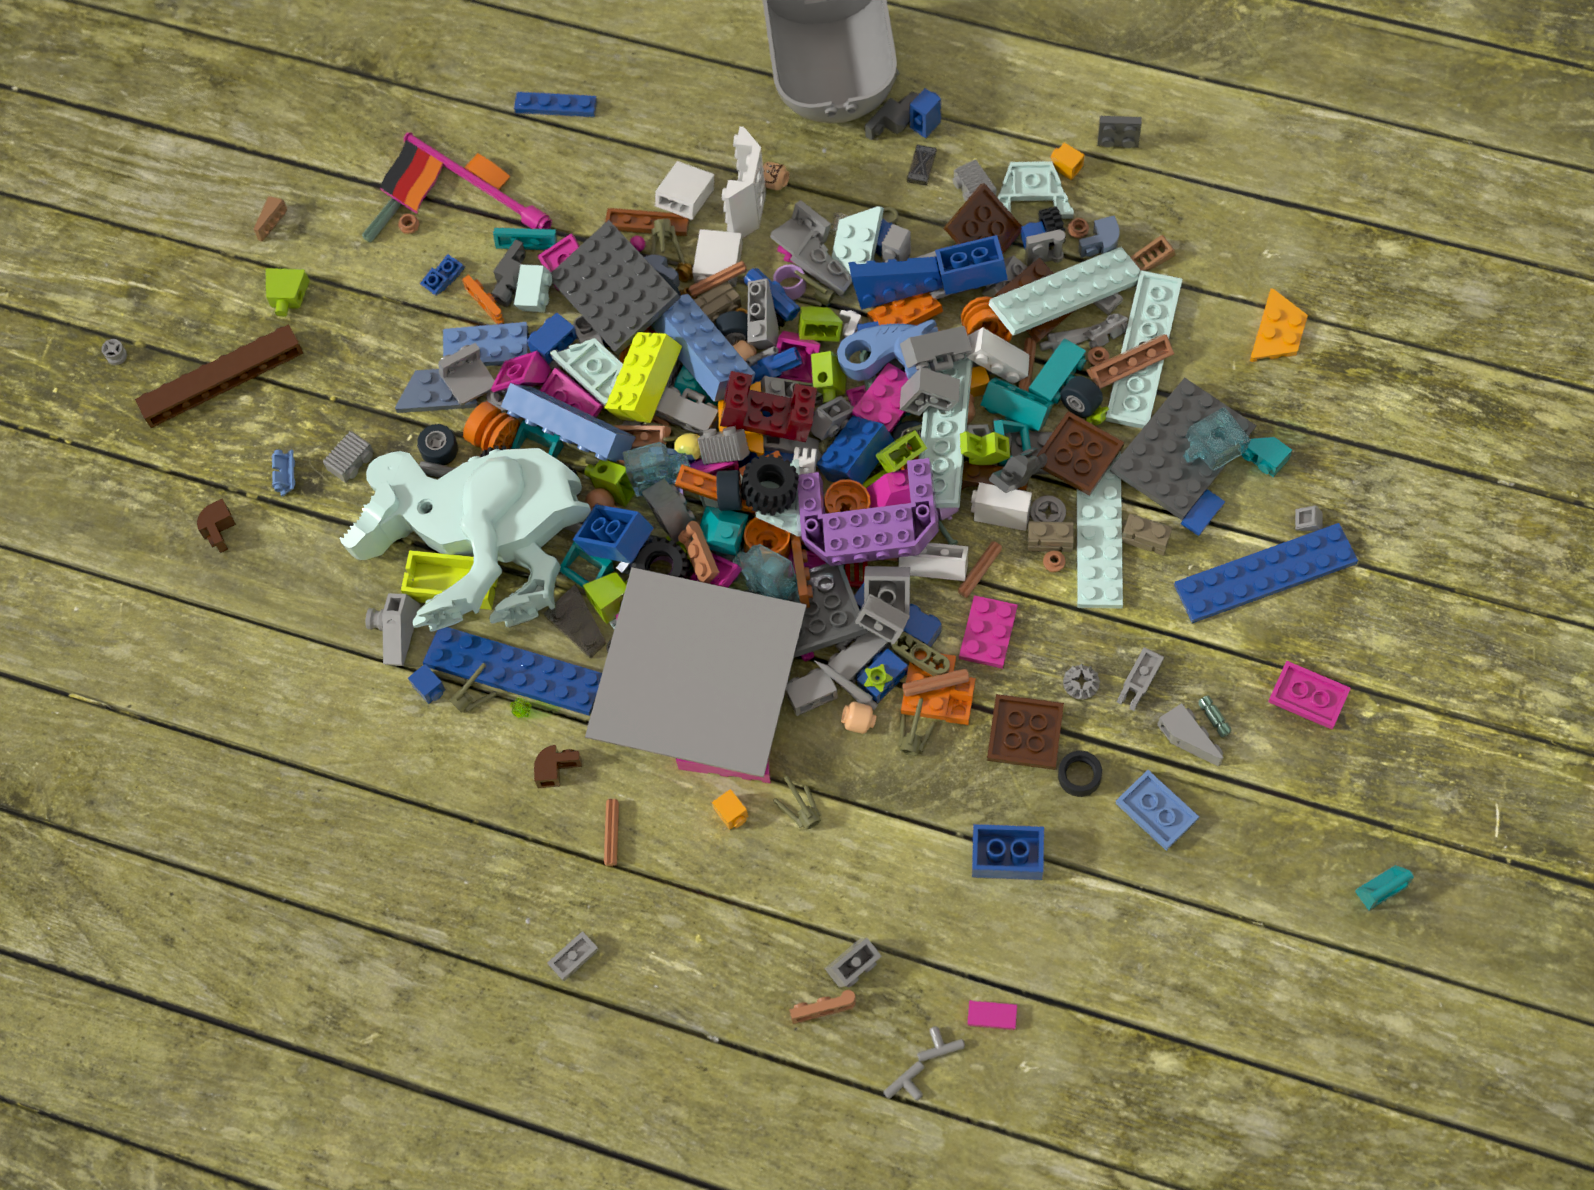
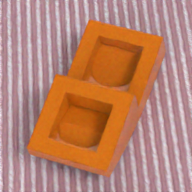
M478 153L464 167L498 190L510 178L500 167Z
M969 677L968 682L951 686L946 722L969 724L976 678Z

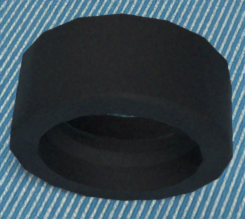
M1078 750L1070 752L1063 757L1059 764L1058 780L1065 792L1072 796L1084 797L1092 794L1099 787L1102 779V766L1095 755L1088 751ZM1074 762H1085L1092 767L1094 777L1089 784L1078 786L1068 780L1066 772L1069 765Z

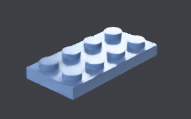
M527 322L443 329V357L458 352L465 345L476 343L480 348V359L485 366L503 365L506 360L528 354Z

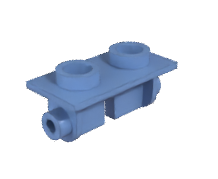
M275 450L272 454V468L279 470V472H272V487L276 492H281L282 497L293 490L295 486L293 450L286 454L282 450Z

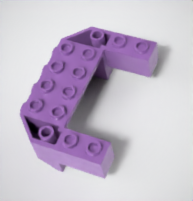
M924 458L907 461L911 503L825 514L823 481L819 472L800 474L798 479L802 540L806 547L830 566L919 555L939 531V518L936 510L933 471L930 459Z

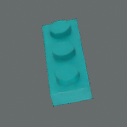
M494 228L493 231L495 247L497 249H509L515 240L522 242L524 249L547 250L558 243L556 230Z

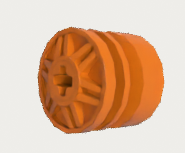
M992 297L976 298L964 307L961 314L962 326H965L967 335L985 328L1005 341L1010 342L1012 334L988 305Z
M486 401L478 405L470 414L463 430L464 440L472 445L481 447L482 451H488V447L495 449V446H499L501 449L502 446H506V449L512 447L520 422L509 414L502 413L501 409Z
M850 479L839 480L833 483L826 491L824 497L825 514L870 508V495L859 482Z
M755 517L747 524L744 531V555L746 562L751 568L762 573L777 572L785 567L790 553V532Z

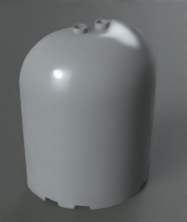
M763 0L774 83L781 99L792 111L815 122L842 123L858 119L870 113L886 99L893 87L897 72V60L887 0Z

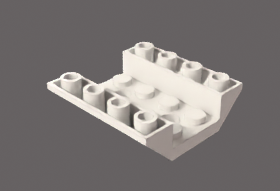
M740 126L738 135L735 134L733 140V147H736V170L739 171L738 181L728 180L727 188H723L722 200L724 201V212H726L725 223H728L727 232L741 233L743 239L759 229L766 197L761 146L744 127Z

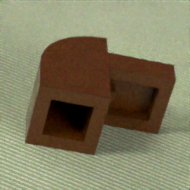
M223 499L209 504L200 512L197 519V528L204 540L208 539L212 548L216 546L220 553L228 550L221 532L236 525L226 503Z
M556 744L544 748L537 755L534 762V781L537 788L560 786V769L582 767V758L579 751L566 749L559 753Z

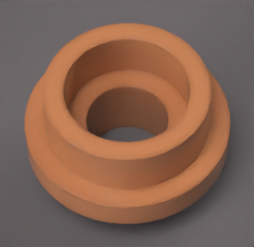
M405 214L400 218L398 226L401 232L412 234L418 230L419 221L412 214Z
M1075 218L1069 223L1068 232L1074 238H1083L1089 232V225L1084 219Z
M1094 347L1088 352L1087 358L1089 363L1095 366L1108 360L1109 353L1103 347Z
M1050 551L1045 554L1043 565L1050 572H1058L1065 566V557L1059 551ZM1052 558L1058 559V562L1053 563L1050 560Z

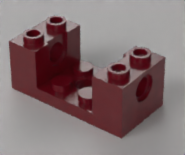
M734 371L730 372L725 389L720 426L735 427L738 430L744 429L748 432L806 443L813 423L816 387L795 384L791 398L750 390L752 375ZM761 411H768L772 416L765 417L761 414Z

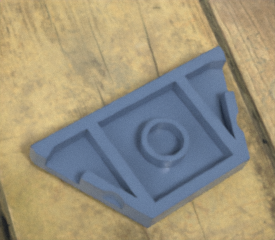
M439 369L415 370L396 404L395 410L397 413L465 409L476 408L478 403L474 399L465 405H460L440 376Z

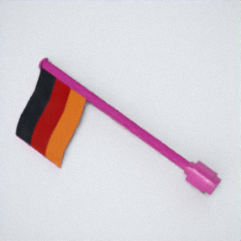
M411 132L405 134V144L400 155L388 170L381 183V191L418 214L423 199L435 184L442 167L445 166L520 214L521 222L529 228L550 229L552 225L549 215L533 205L524 207L416 138Z

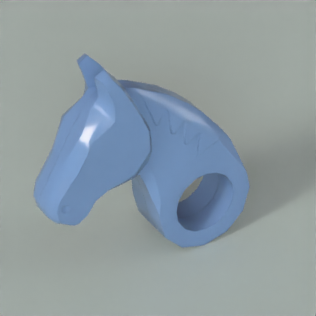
M929 320L919 325H878L862 329L847 336L841 341L837 350L838 361L842 371L850 379L857 381L866 380L873 377L889 361L896 358L905 367L909 380L916 373L917 369L916 367L908 368L906 366L900 343L910 337L938 332V328L935 327L937 325L936 321ZM866 350L871 353L865 362L855 364L849 362L851 355L857 351Z

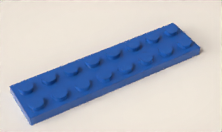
M1337 523L1175 581L1174 586L1191 623H1195L1356 565L1358 559L1340 524Z
M449 627L437 630L423 660V665L426 664L431 669L468 680L485 663L486 667L474 682L588 716L592 713L602 676L601 672Z

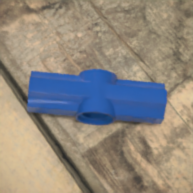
M752 268L748 271L744 282L748 285L750 281L767 278L775 311L786 322L794 320L800 312V307L786 295L784 288L777 281L772 282L758 268Z
M792 347L777 355H770L757 361V364L750 366L755 372L752 384L760 382L764 376L777 378L783 375V372L803 364L802 357L797 348Z

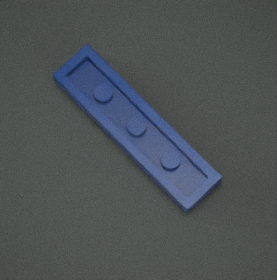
M517 92L514 111L521 114L595 117L597 98L591 95Z

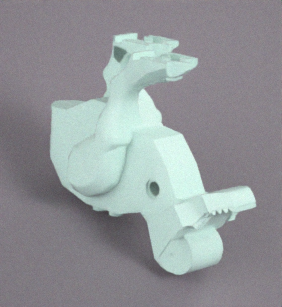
M540 448L506 449L502 451L495 449L490 451L487 456L471 457L468 462L461 464L438 480L427 477L411 454L402 451L379 456L369 464L366 476L375 494L371 496L370 503L367 505L363 504V513H361L362 516L359 517L357 523H353L354 525L350 526L351 530H347L348 534H344V538L340 537L341 543L353 557L358 560H367L380 556L394 541L407 537L413 531L429 547L441 554L474 555L473 566L466 576L441 594L434 596L433 599L425 601L426 604L417 611V615L413 620L414 628L429 625L430 631L433 632L463 621L462 615L472 610L477 614L486 593L502 573L498 561L504 563L512 561L519 566L529 569L531 574L529 575L528 582L524 583L522 588L516 590L515 593H512L495 607L494 612L489 617L490 623L505 621L506 627H511L538 617V610L549 606L551 610L555 608L554 587L561 566L555 557L546 554L541 547L563 528L583 522L591 512L589 504L577 500L576 495L582 489L579 477L566 465Z

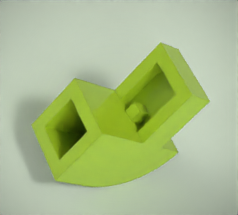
M967 431L960 434L961 454L969 457V463L991 465L1010 458L1009 438L1004 435L992 432L979 437Z

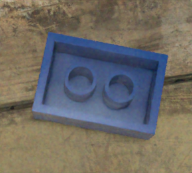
M997 235L935 250L945 295L1008 280Z
M852 416L816 465L830 482L835 483L839 480L850 479L862 485L879 463L876 454L895 440L884 424Z
M596 504L573 540L587 555L631 564L645 541L649 538L654 527L637 511Z
M973 824L972 878L1042 880L1044 827Z

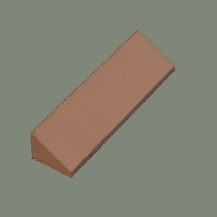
M1162 334L1087 369V372L1092 381L1101 389L1173 355L1174 351L1167 334Z
M613 425L635 436L632 447L665 448L667 442H664L663 438L669 437L671 433V427Z

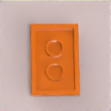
M930 292L882 304L867 312V315L871 322L878 321L879 325H919L943 312L942 305L931 296Z
M919 650L915 652L914 656L922 660L927 657V653ZM942 654L945 657H947L950 662L949 672H953L955 669L956 656ZM909 662L906 683L932 677L926 671ZM943 664L936 665L935 669L943 668ZM951 686L911 696H905L904 694L901 714L915 716L918 701L922 698L923 704L920 717L946 720Z

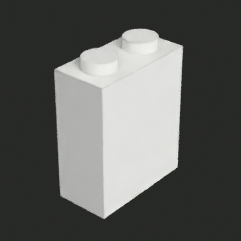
M677 161L655 191V207L693 220L714 190V174Z
M700 229L693 267L694 283L740 262L743 246L741 233ZM737 276L728 280L732 287H736Z
M979 482L978 490H973L971 500V512L974 513V521L1026 531L1031 509L1032 492L1015 489L1004 493L995 485Z

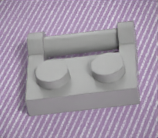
M1054 230L1026 237L1025 261L1027 266H1030L1039 257L1043 262H1061L1064 256L1062 251V243L1065 241L1064 231ZM1050 242H1054L1053 250H1048Z

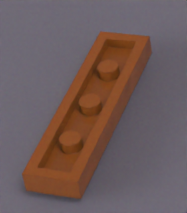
M608 208L605 223L610 220L619 231L652 234L655 220L669 219L671 226H675L676 236H687L690 219L675 213Z
M790 533L800 603L806 604V608H810L809 599L813 598L812 586L807 585L806 582L811 580L809 567H804V563L808 562L806 549L802 550L801 548L805 543L802 540V536Z

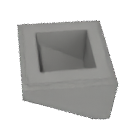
M1317 506L1295 509V529L1297 531L1314 532L1323 529L1322 511Z

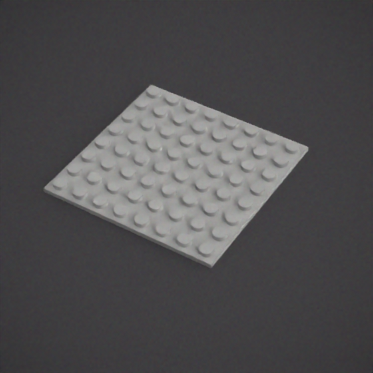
M631 567L585 738L764 778L807 605Z

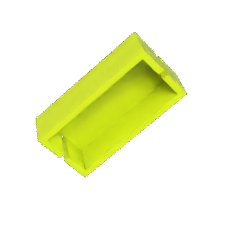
M638 332L633 338L612 392L608 397L605 409L620 420H636L637 422L651 423L682 346L667 334Z
M409 550L405 568L407 573L404 572L401 592L417 602L426 603L425 601L433 599L434 596L441 594L466 576L473 566L474 557ZM498 578L486 593L480 609L492 610L495 597L494 588L497 587Z

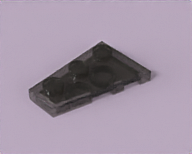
M576 584L555 602L554 609L551 610L549 608L544 612V616L590 659L606 645L605 639Z

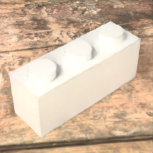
M981 328L968 335L972 351L966 354L968 359L1012 384L1028 377L1029 354L985 328Z
M928 543L919 555L899 557V567H910V576L965 581L968 568V546Z

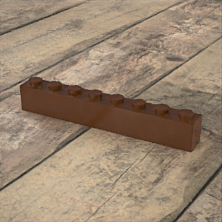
M288 324L277 328L270 334L257 338L247 345L240 346L237 350L227 355H222L208 364H203L198 369L183 374L169 383H164L151 392L142 394L135 401L150 428H153L304 353Z

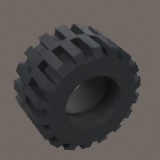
M769 454L768 457L760 455L759 459L753 458L751 463L746 465L741 484L742 499L746 500V505L748 507L752 506L754 512L761 511L762 515L770 513V516L775 515L776 512L781 514L784 513L785 509L788 510L795 501L799 483V475L796 473L795 466H790L791 462L789 460L784 461L783 457L779 455L778 458L774 457V454ZM771 481L779 487L775 489L766 488L760 482Z
M653 538L650 543L647 540L644 543L645 546L639 550L634 563H632L633 568L649 571L650 565L655 558L669 556L673 560V570L669 574L670 576L687 579L691 572L689 570L691 565L687 554L676 542L669 541L667 538H662L661 540Z

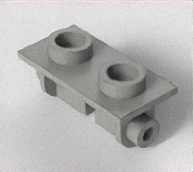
M1118 313L1111 314L1102 323L1091 326L1087 332L1083 333V336L1091 339L1089 342L1091 348L1101 347L1110 342L1107 334H1110L1111 339H1115L1126 332L1128 326L1126 321L1128 318Z

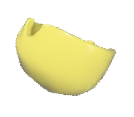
M692 433L683 434L676 439L674 449L679 454H692L693 458L697 460L701 456L697 440L700 436Z

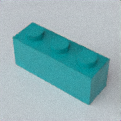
M1064 338L1030 385L1029 392L1053 402V404H1058L1061 400L1060 393L1062 389L1075 377L1074 374L1077 370L1081 371L1087 362L1085 359L1086 350Z
M995 377L989 381L980 405L985 407L990 413H999L1004 415L1005 419L1009 421L1028 424V429L1031 431H1039L1047 422L1053 402Z

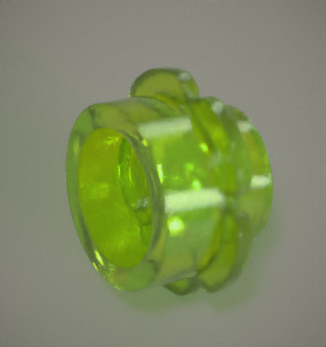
M516 698L514 702L510 703L511 712L514 716L518 718L529 716L532 706L527 700Z

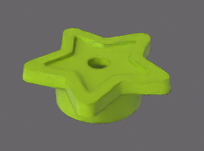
M1099 406L1091 416L1087 417L1086 421L1094 426L1101 424L1105 421L1106 412L1109 408Z
M883 664L872 669L866 668L865 672L868 679L864 686L875 687L879 692H883L884 684L892 681L893 677L886 674Z

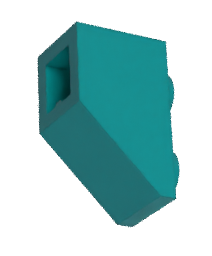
M1268 437L1243 439L1240 444L1239 453L1246 461H1251L1257 465L1260 471L1274 477L1290 460L1292 449L1277 438Z

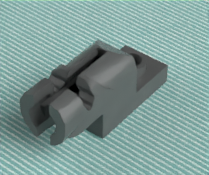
M910 92L899 102L890 98L866 123L865 136L872 141L877 135H881L885 128L895 134L903 131L910 123V103L919 94Z
M518 240L514 241L493 270L497 283L491 295H493L496 303L507 308L513 301L511 296L513 294L516 295L520 265H523L521 263L526 256L523 243Z
M1035 447L1025 450L1011 457L1002 470L991 475L989 481L1004 493L1023 487L1033 474L1038 473L1046 465L1047 456L1045 453L1039 455V457L1036 455L1032 456V454L1038 451V448Z

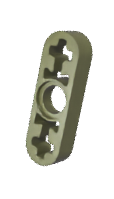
M902 632L896 643L892 644V649L896 654L930 675L936 676L949 673L950 662L948 658L910 634ZM903 640H905L906 646L901 645V647H899L898 641L902 642ZM919 650L925 651L927 657L919 660L914 656L915 652ZM942 663L943 668H939L938 670H936V665H940Z

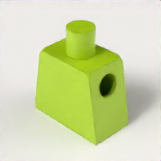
M266 268V298L270 306L276 308L275 314L277 316L286 317L288 308L298 309L301 307L309 284L305 269Z
M802 306L798 320L800 340L839 342L843 322L830 308Z
M832 351L811 354L813 387H816L817 391L823 395V404L835 399L838 395H843L846 389V375L840 367L838 356Z
M916 430L888 445L877 453L876 457L885 471L891 473L907 464V461L914 459L928 448ZM907 442L911 445L912 450L907 448Z
M599 460L596 466L589 464L585 468L584 474L591 478L595 489L603 488L608 490L614 497L615 502L625 507L637 492L627 467L608 460Z
M617 573L606 575L583 585L588 601L606 624L614 620L616 615L619 614L628 579L623 581Z

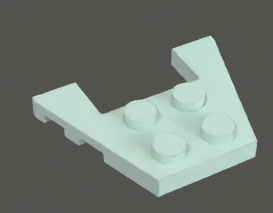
M1052 161L1010 162L1001 192L998 195V199L1010 212L1011 201L1053 200L1054 206L1058 207L1062 219H1073L1074 211L1069 205L1068 197L1063 191L1061 181Z

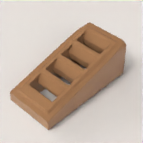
M272 196L267 198L254 227V232L259 241L263 242L288 209L283 199Z
M1162 234L1130 258L1141 271L1148 272L1168 261L1176 254L1173 247ZM1162 247L1165 252L1161 253L1158 248ZM1155 251L1158 257L1155 258L1151 252ZM1148 255L1151 262L1148 263L1144 256ZM1140 259L1145 266L1141 268L1136 260Z

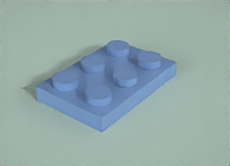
M1149 770L1134 782L1115 802L1166 851L1199 819V816Z

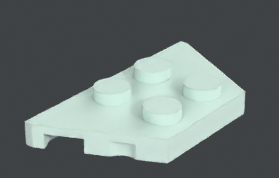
M878 206L839 219L831 258L838 260L849 274L848 262L866 264L867 261L874 260L884 211L883 207Z
M595 338L587 340L582 344L570 345L569 349L560 352L554 350L550 353L551 357L601 404L606 406L616 378L623 366L612 353Z
M799 459L792 460L790 466H795L796 473L800 475ZM771 481L760 482L766 488L775 489L779 487ZM798 488L794 503L791 504L788 510L785 509L784 513L779 514L776 512L775 515L770 516V513L762 515L761 511H757L756 517L796 536H801Z

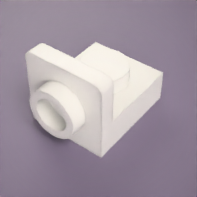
M841 310L840 319L843 322L842 324L845 325L843 336L846 338L857 332V325L862 324L861 315L851 310Z

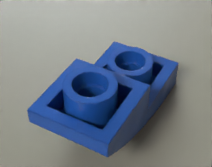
M447 254L436 269L433 267L420 282V285L437 296L461 274L465 266Z
M1207 489L1182 520L1181 525L1199 536L1223 507L1225 501Z

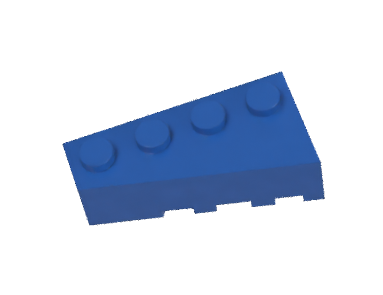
M936 257L908 258L907 261L889 259L888 262L876 263L873 260L867 261L866 264L848 262L851 279L861 310L943 288Z

